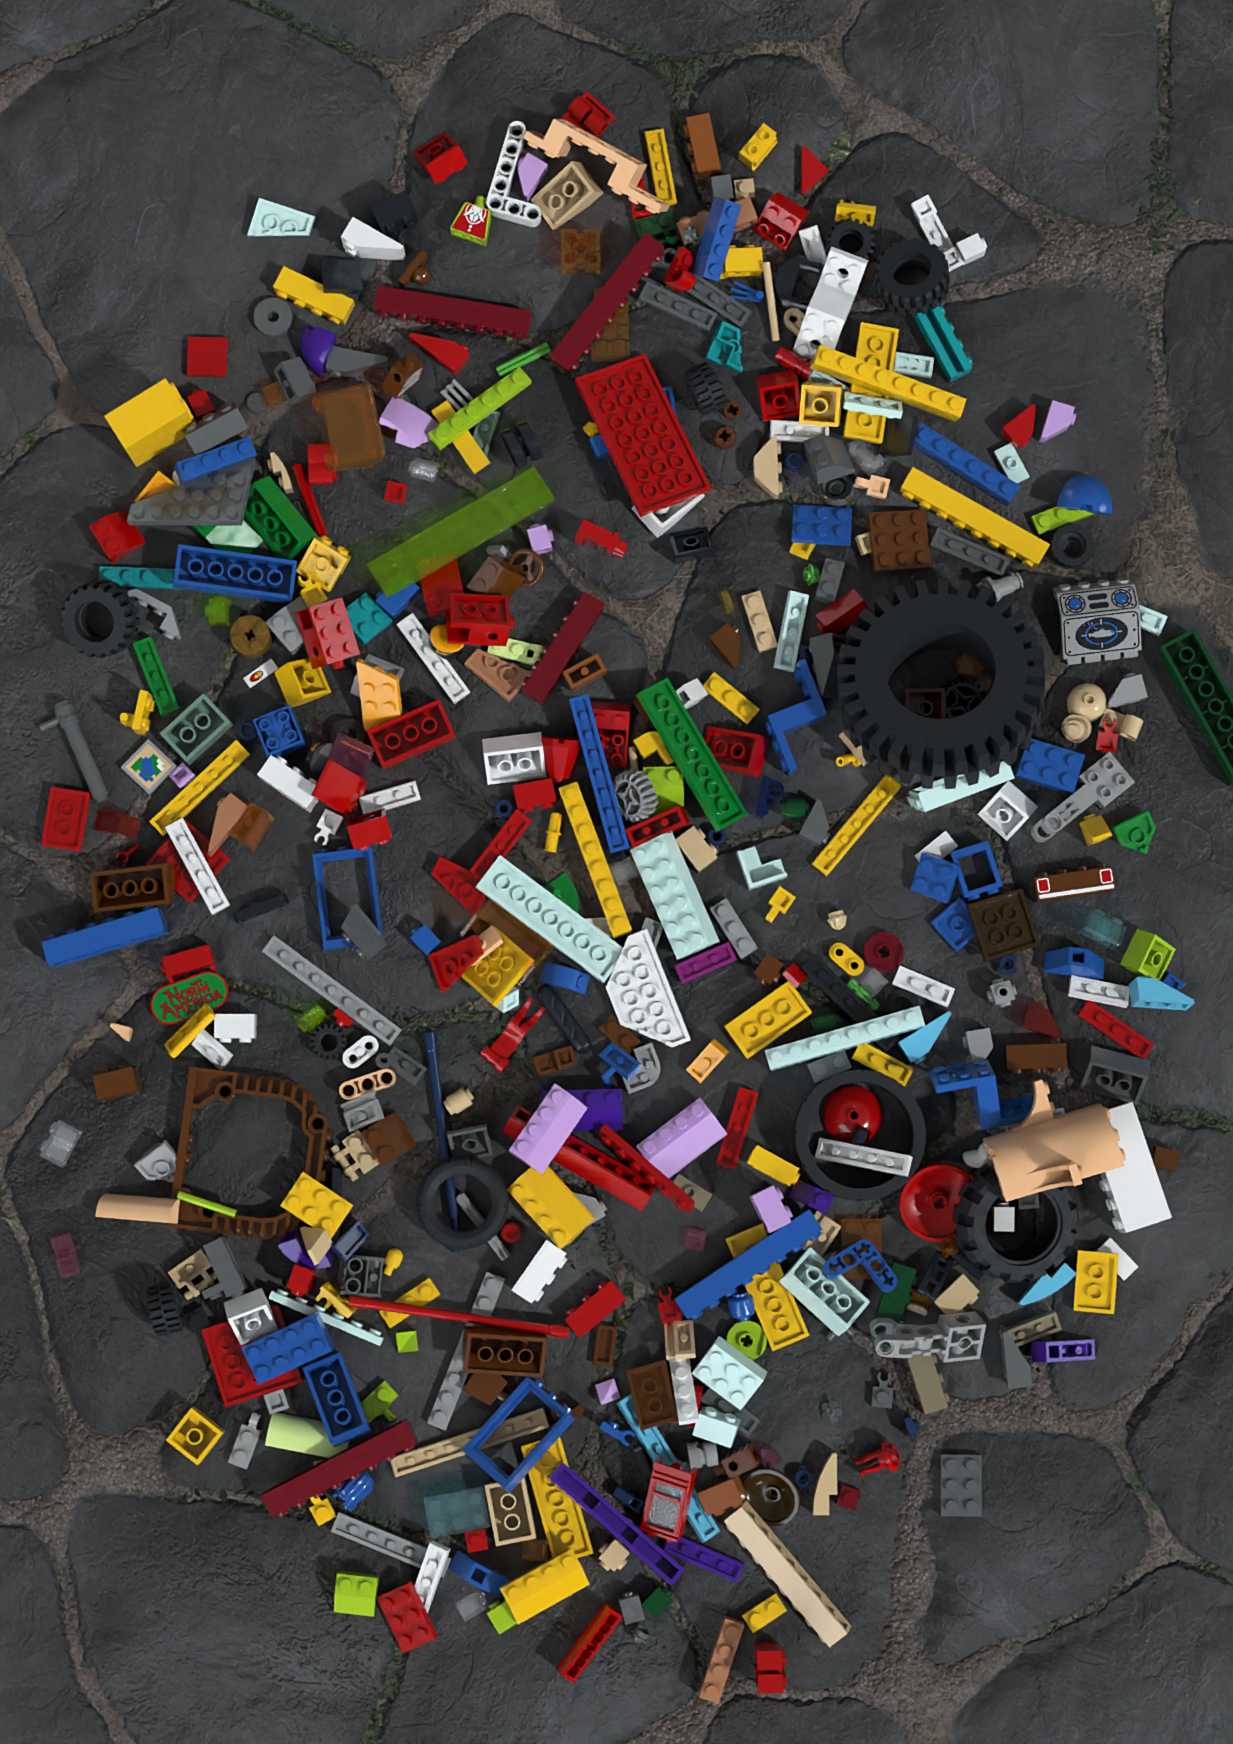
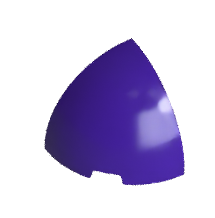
M307 324L303 328L300 339L302 358L309 370L317 377L322 378L326 371L327 358L337 341V336L326 329L318 326L313 328Z
M303 1222L299 1225L300 1228L303 1226L312 1227L306 1222ZM300 1228L294 1232H288L278 1244L281 1251L290 1260L301 1266L326 1268L332 1264V1249L330 1247L319 1264L314 1265L306 1250Z

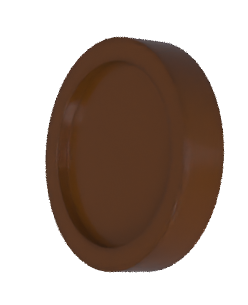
M870 262L866 265L863 276L869 282H875L874 266L876 262Z

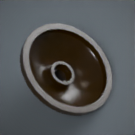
M761 1468L753 1471L745 1479L743 1487L748 1497L743 1502L747 1500L768 1526H781L790 1522L795 1517L800 1506V1495L796 1485L786 1474L773 1468Z

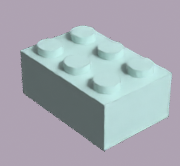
M720 1336L717 1337L692 1372L695 1377L739 1410L744 1407L768 1373Z

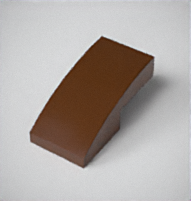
M572 1045L531 1058L537 1077L577 1065Z

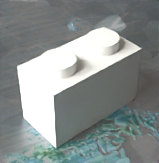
M215 1014L214 1038L219 1039V1043H231V1039H239L240 1043H251V1039H256V1014Z

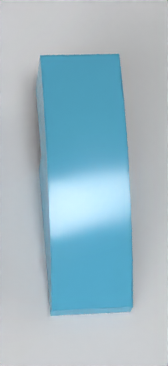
M1062 1262L1050 1276L1046 1274L1036 1279L1018 1299L1017 1303L1025 1305L1046 1298L1066 1285L1077 1273L1066 1263Z

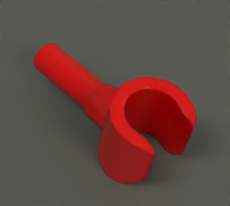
M137 843L128 851L119 852L114 857V860L117 857L122 858L123 862L119 866H123L128 861V857L140 848V845Z

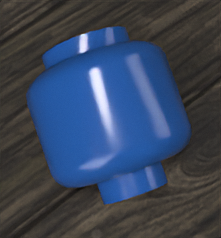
M739 1290L728 1298L730 1316L742 1322L749 1320V1317L755 1313L753 1296L748 1294L746 1290Z

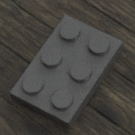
M940 1454V1516L982 1517L981 1454Z

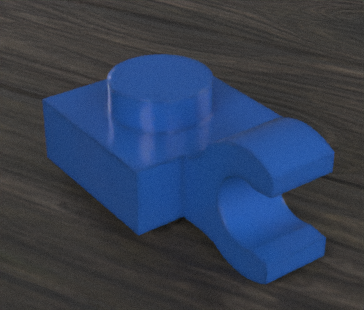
M609 1419L606 1422L603 1420L599 1427L601 1430L619 1439L625 1446L630 1445L629 1442L625 1441V1436L630 1434L634 1437L635 1433L633 1431H621L618 1429L619 1425Z

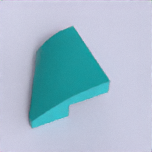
M725 321L720 322L717 325L704 359L741 373L743 366H741L740 358L742 353L739 343L741 338L740 329Z

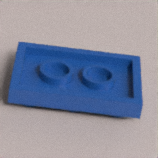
M793 505L791 542L850 546L852 508Z

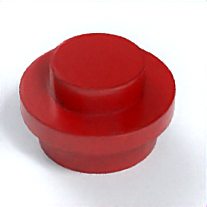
M507 1223L501 1229V1236L506 1242H516L521 1236V1229L515 1223Z

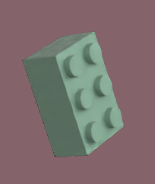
M203 693L159 734L191 765L233 724Z

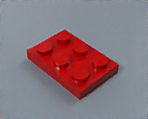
M51 787L41 846L82 851L91 793Z
M412 1581L377 1597L378 1603L402 1653L435 1640L438 1637Z

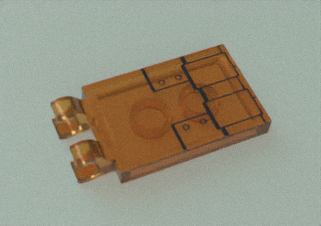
M602 287L594 288V298L600 292ZM628 302L623 309L618 308L614 313L617 315L610 325L607 323L604 326L603 330L605 332L600 339H594L590 344L593 346L591 349V362L630 359Z

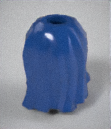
M363 1470L359 1477L353 1480L348 1478L342 1481L344 1484L334 1489L332 1495L334 1498L339 1496L340 1500H343L341 1505L345 1510L353 1511L357 1504L370 1494L374 1486V1480Z

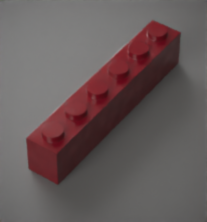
M584 592L582 597L578 596L573 604L575 608L571 613L567 612L563 619L564 625L561 629H556L552 636L554 638L551 645L547 644L542 652L544 656L541 661L537 660L531 669L533 671L530 677L527 676L521 685L523 687L522 694L541 706L549 697L563 675V671L566 670L604 611L605 603Z

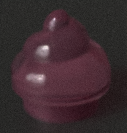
M776 1449L761 1450V1460L764 1467L775 1468L780 1463V1453Z

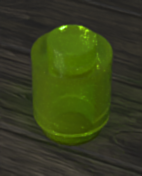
M316 1004L315 1006H310L297 1018L299 1020L297 1025L304 1033L307 1030L311 1033L325 1021L324 1018L327 1015Z

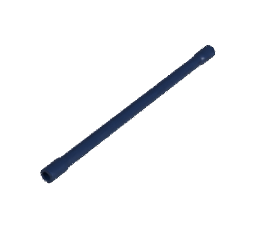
M435 1032L424 1033L423 1036L428 1058L441 1161L451 1158L437 1058ZM451 1176L444 1180L450 1229L461 1232L454 1178ZM452 1248V1253L464 1251V1249Z

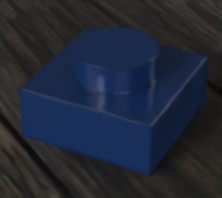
M910 1415L902 1417L908 1437L911 1439L918 1436L917 1431L920 1429L916 1418L912 1419Z

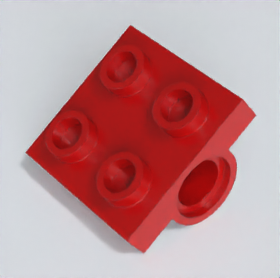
M586 91L582 97H577L570 104L567 112L561 119L598 138L615 120V116Z

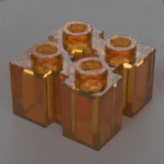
M561 229V251H566L561 252V274H577V269H585V274H600V252H595L600 251V229H584V234H577L576 229ZM582 249L583 253L579 254L578 250Z

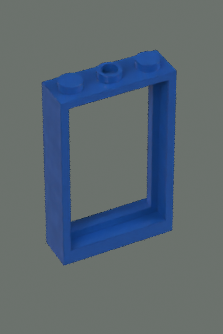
M348 847L336 848L337 851L335 852L323 849L317 850V854H312L324 950L356 946L352 941L348 943L342 935L331 937L322 862L365 857L373 924L384 938L372 847L364 850H358V848L348 850Z
M528 1376L462 1449L508 1493L517 1486L575 1420L571 1415L573 1411L564 1403L562 1406L556 1402L558 1398L551 1391L546 1393L542 1390L544 1387L542 1383L536 1378L532 1381ZM532 1391L561 1418L508 1476L479 1448L522 1399Z

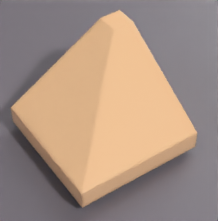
M115 1023L110 1024L113 1030L123 1039L130 1042L133 1032L131 1027Z

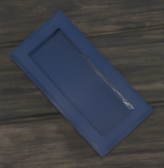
M355 1220L332 1244L331 1248L342 1262L347 1261L370 1236V1233L359 1220Z

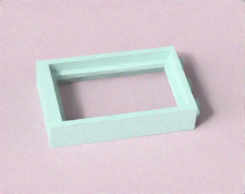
M1001 759L999 774L990 778L983 768L980 770L977 784L968 786L963 774L957 776L956 789H945L944 778L933 782L932 789L920 786L908 791L910 796H907L911 808L914 807L915 810L926 812L1014 779L1011 767Z

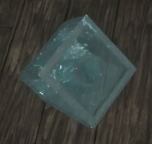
M1098 909L1087 911L1078 933L1112 950L1119 948L1127 928L1122 925L1123 922L1114 917L1112 919L1105 917V913Z

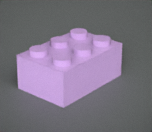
M770 1185L749 1196L766 1232L771 1233L791 1223L790 1218L793 1216L789 1207L783 1206L781 1199L784 1197L779 1187L775 1188L774 1185Z

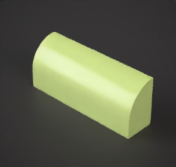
M276 1412L271 1416L265 1445L329 1458L348 1448L350 1441L333 1447L322 1421Z

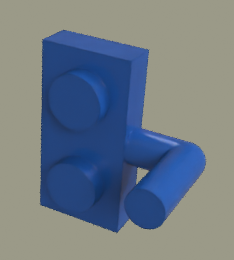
M613 1042L599 1054L600 1060L609 1066L601 1075L605 1089L612 1088L613 1085L610 1077L615 1072L629 1081L642 1068L640 1062Z

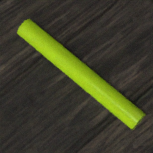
M179 1191L177 1199L231 1217H235L237 1212L236 1209Z

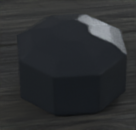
M856 1126L851 1133V1143L862 1146L867 1138V1129L862 1126Z

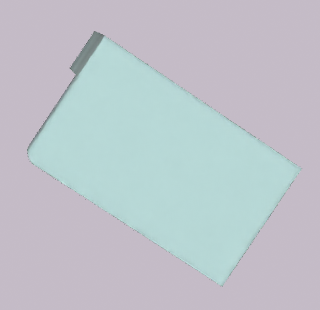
M755 846L736 852L748 890L787 878V873L784 871L781 859L761 865Z

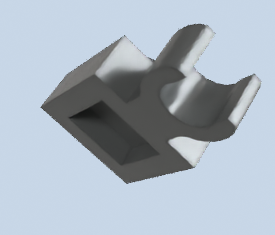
M878 1372L877 1380L879 1386L872 1387L871 1406L892 1408L893 1388L887 1387L891 1375L887 1373V1379L881 1380V1372Z

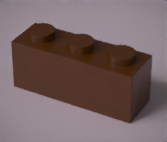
M1066 1043L1003 1046L1005 1070H1010V1074H1021L1022 1070L1030 1069V1073H1042V1069H1050V1072H1062V1068L1067 1067Z

